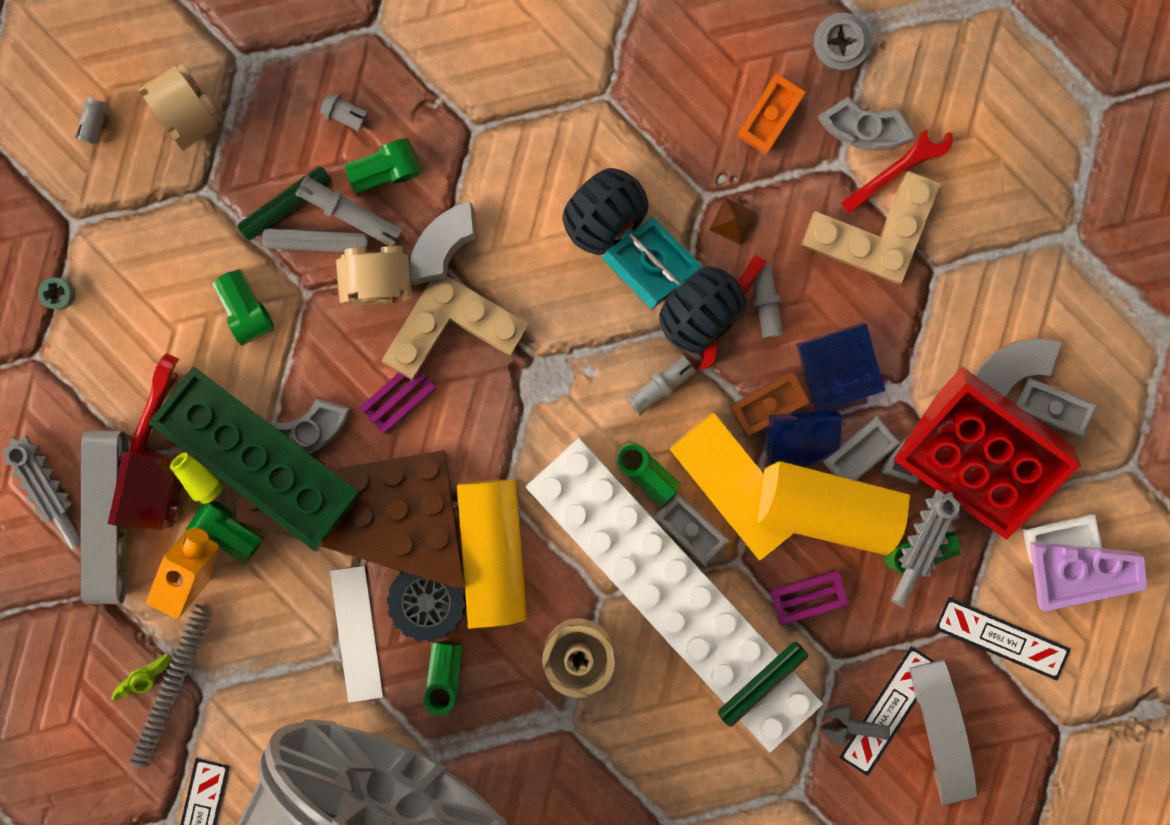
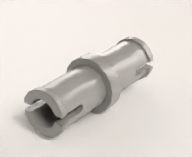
M765 264L753 283L756 298L753 300V307L758 309L762 339L784 335L779 304L782 303L781 295L776 293L772 264Z
M682 355L660 374L655 372L651 375V381L626 399L630 405H633L634 411L641 416L663 397L667 399L673 395L671 391L690 376L696 374V371L692 366H689L691 363Z

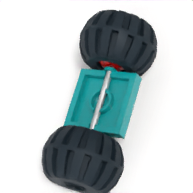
M607 168L596 173L574 193L565 206L562 220L568 236L582 250L595 255H604L602 259L651 309H654L669 297L659 313V320L664 334L673 345L683 351L693 354L704 352L717 342L744 313L747 300L743 288L734 276L723 269L713 266L702 268L703 266L654 217L637 228L648 212L649 203L645 190L636 178L625 171L615 168Z

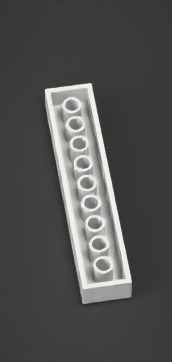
M580 437L526 485L528 491L724 704L779 655ZM793 671L740 721L771 752L821 707L823 703L796 672Z

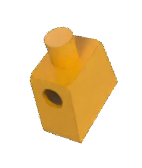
M200 528L189 529L168 551L160 564L146 604L177 620L183 615L211 580L219 553V545L209 540L206 531ZM181 574L183 577V584L174 585L173 583L177 584L179 576Z

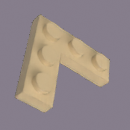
M909 171L905 172L880 236L815 211L800 246L896 284H901L937 195L940 183Z
M447 276L445 279L429 282L381 361L402 375L414 380L449 321L511 356L529 324Z

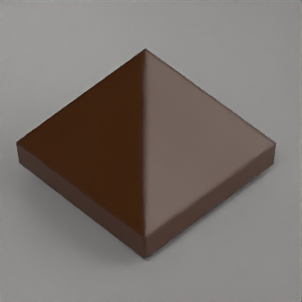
M724 198L709 230L741 245L756 212Z

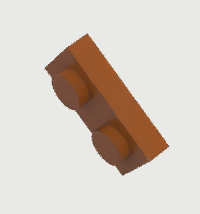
M791 371L729 405L745 436L749 437L810 402L795 374Z

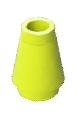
M187 453L179 454L170 464V469L193 501L207 504L221 493L223 483L220 481V478Z

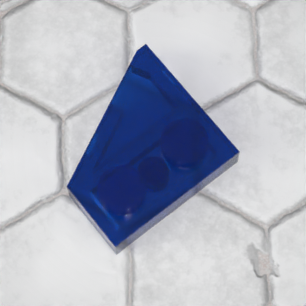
M838 411L769 415L766 467L781 461L805 468L839 450L842 415Z

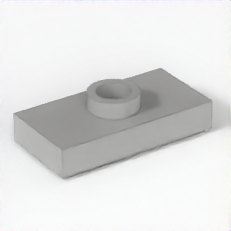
M1027 378L1016 403L1018 407L1036 420L1080 438H1084L1098 406L1031 378Z
M678 492L653 516L665 530L705 567L729 542L716 527Z

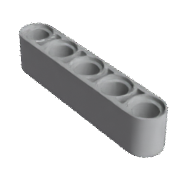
M86 430L81 440V598L84 604H123L127 594V527L107 524L122 454L128 451L127 437L125 432L121 430Z

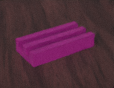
M421 369L414 380L406 384L376 412L371 408L405 379L406 376L397 373L359 407L382 434L390 430L437 388ZM422 381L426 387L384 423L380 418Z
M836 569L769 590L780 625L849 605L839 572ZM833 580L834 585L780 600V596ZM837 593L838 598L787 614L784 613V608Z

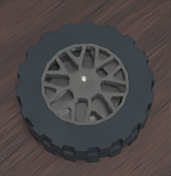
M403 572L391 584L389 588L390 593L387 597V604H389L388 614L394 621L393 625L397 629L399 628L406 637L410 636L420 642L422 640L431 642L440 637L442 639L451 631L453 632L462 620L467 608L465 588L455 589L451 586Z

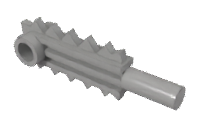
M28 435L21 440L11 437L10 445L2 449L6 457L4 464L14 467L11 477L21 478L22 481L19 489L29 491L26 501L36 503L34 513L40 514V522L53 520L70 550L80 545L81 538L65 513L70 510L69 507L73 503L67 500L68 493L59 492L62 481L52 480L51 477L54 469L45 468L44 463L47 457L38 455L39 444L31 443Z
M936 490L933 498L925 499L927 508L925 511H920L923 521L922 523L913 524L917 534L907 536L911 546L910 548L901 549L903 556L898 559L902 563L901 567L906 568L891 599L898 606L905 607L918 577H931V570L937 569L933 561L934 557L942 556L939 546L949 544L945 534L946 532L954 531L951 521L960 519L958 513L961 503L953 498L952 492L943 494L941 491Z

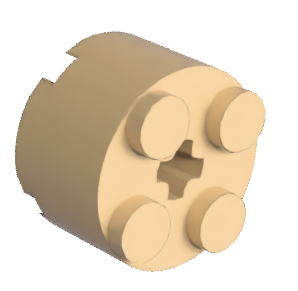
M183 64L178 67L172 66L138 89L182 151L217 129V124L222 121L205 94L200 97L197 96L201 91Z
M402 246L381 247V252L370 254L366 253V248L345 249L341 258L336 260L340 305H346L349 299H352L353 306L393 303V297H400V295H402V302L412 299L409 258L407 254L403 253Z
M577 618L564 620L551 631L545 642L542 663L545 675L552 687L565 696L581 698L600 691L608 684L614 672L615 655L612 640L604 628L591 620ZM578 651L584 652L585 659L587 660L581 659L579 664L574 663L573 655L571 654H577Z

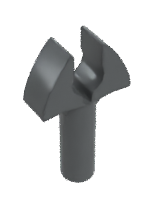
M839 705L823 713L825 717L838 718L843 722L844 725L837 729L821 726L823 732L841 746H844L845 738L851 734L887 740L890 736L889 726L853 720L849 715L851 710L849 705Z

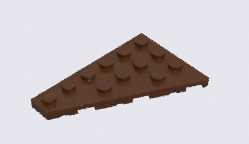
M444 450L331 469L336 475L359 491L361 495L321 548L363 559L383 567L418 576L422 579L451 586L455 589L465 588L447 457ZM235 490L239 522L297 539Z

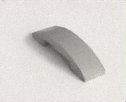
M942 659L909 667L916 700L921 706L935 765L933 772L941 804L946 805L977 797L969 742L945 661Z

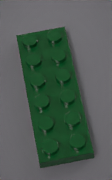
M194 366L149 421V424L313 551L317 552L361 495L354 487Z

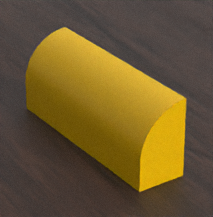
M709 413L669 448L759 561L794 534L757 524L764 474L715 413Z
M779 461L764 468L757 524L869 552L889 555L896 549L903 537L908 519L910 495Z
M516 479L459 483L457 485L468 629L503 626L522 622L527 619Z

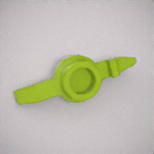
M166 653L144 668L132 671L128 678L116 687L111 699L117 701L123 696L127 698L130 696L129 692L131 691L135 693L148 692L153 686L155 676L163 672L171 662V656Z

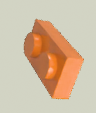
M775 73L736 137L767 155L806 92Z

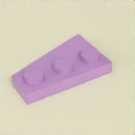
M1030 542L1038 607L1043 612L1148 590L1144 556L1139 552Z

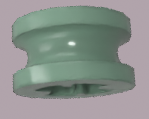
M48 278L40 284L38 289L39 300L45 307L50 309H65L72 304L75 297V290L72 284L62 278ZM57 284V288H62L65 291V294L60 296V302L55 304L56 299H50L49 293L54 291L53 285Z

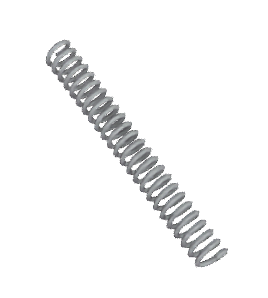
M195 604L194 607L206 611L209 615H204L194 610L191 613L194 616L204 618L206 621H200L194 617H189L188 619L190 622L200 624L204 628H199L189 623L185 624L187 628L198 631L201 634H195L188 630L183 631L185 635L195 637L198 641H193L184 636L180 637L181 641L193 644L195 647H190L183 643L177 644L179 648L189 650L193 654H188L179 649L174 650L177 655L188 657L190 660H185L178 656L172 657L174 661L186 664L187 667L173 662L169 663L170 667L183 670L184 673H179L173 669L166 670L168 674L178 676L182 680L168 675L164 676L166 681L177 683L179 686H174L168 682L161 683L163 687L175 690L176 693L163 688L158 689L159 693L172 696L174 699L170 700L163 695L155 696L157 700L170 703L171 706L158 701L153 702L155 707L167 709L168 712L165 713L157 708L150 709L153 714H149L147 717L152 721L144 722L148 727L142 728V731L146 734H140L139 737L142 740L136 741L137 745L141 747H134V751L137 753L131 754L133 759L128 761L131 766L145 768L150 765L149 760L152 759L155 747L158 746L157 741L161 739L162 728L166 726L165 722L169 720L168 715L172 713L171 708L174 707L173 702L177 700L176 696L180 694L178 689L182 688L181 683L185 681L184 676L188 674L187 670L191 668L189 663L193 662L192 657L196 655L195 650L199 648L200 637L204 636L203 631L207 629L205 624L210 622L208 618L212 616L211 611L202 605ZM156 715L165 716V719H162ZM155 722H161L163 725L160 726L159 724H157V723H155ZM151 728L159 729L160 732H157V731H155V730H153V729H151ZM150 735H156L157 738L154 739V738H153L152 736H150ZM146 741L154 742L155 744H154V745H151L150 743H148V742H146ZM145 748H151L152 751L149 752Z

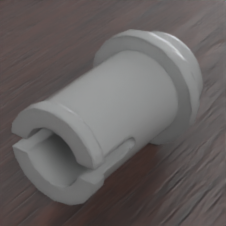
M328 93L320 109V113L325 115L326 120L329 121L332 118L355 129L357 132L362 130V123L365 124L369 113L367 110H363L340 99V94L337 93L334 96Z
M90 97L86 98L85 103L81 102V106L84 109L74 138L98 145V138L105 114H110L107 111L109 104Z

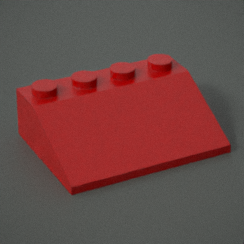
M963 366L938 392L894 457L895 462L935 490H939L943 494L952 492L953 498L961 503L960 507L1006 540L1081 466L1074 446Z

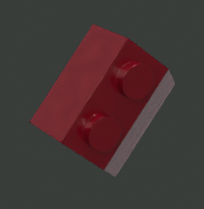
M149 449L123 452L107 524L156 530L173 527V524L178 522L181 515L182 502L178 501L181 488H184L170 469L171 462L177 456Z

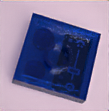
M862 322L796 344L816 412L819 413L885 391L866 323Z

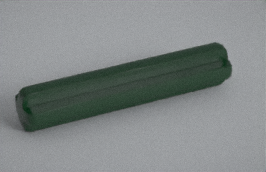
M317 166L306 174L309 178L325 187L332 182L330 175L322 166ZM305 176L240 221L237 227L241 234L247 240H252L307 201L295 195Z
M796 641L792 642L718 710L721 720L729 727H732L808 658V654L803 647Z

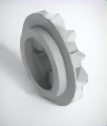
M836 13L825 18L817 27L813 41L817 60L827 65L828 69H837L843 72L857 67L866 58L871 44L870 33L865 23L849 13ZM840 29L843 39L852 42V44L845 47L843 56L838 46L830 44V42L837 39Z

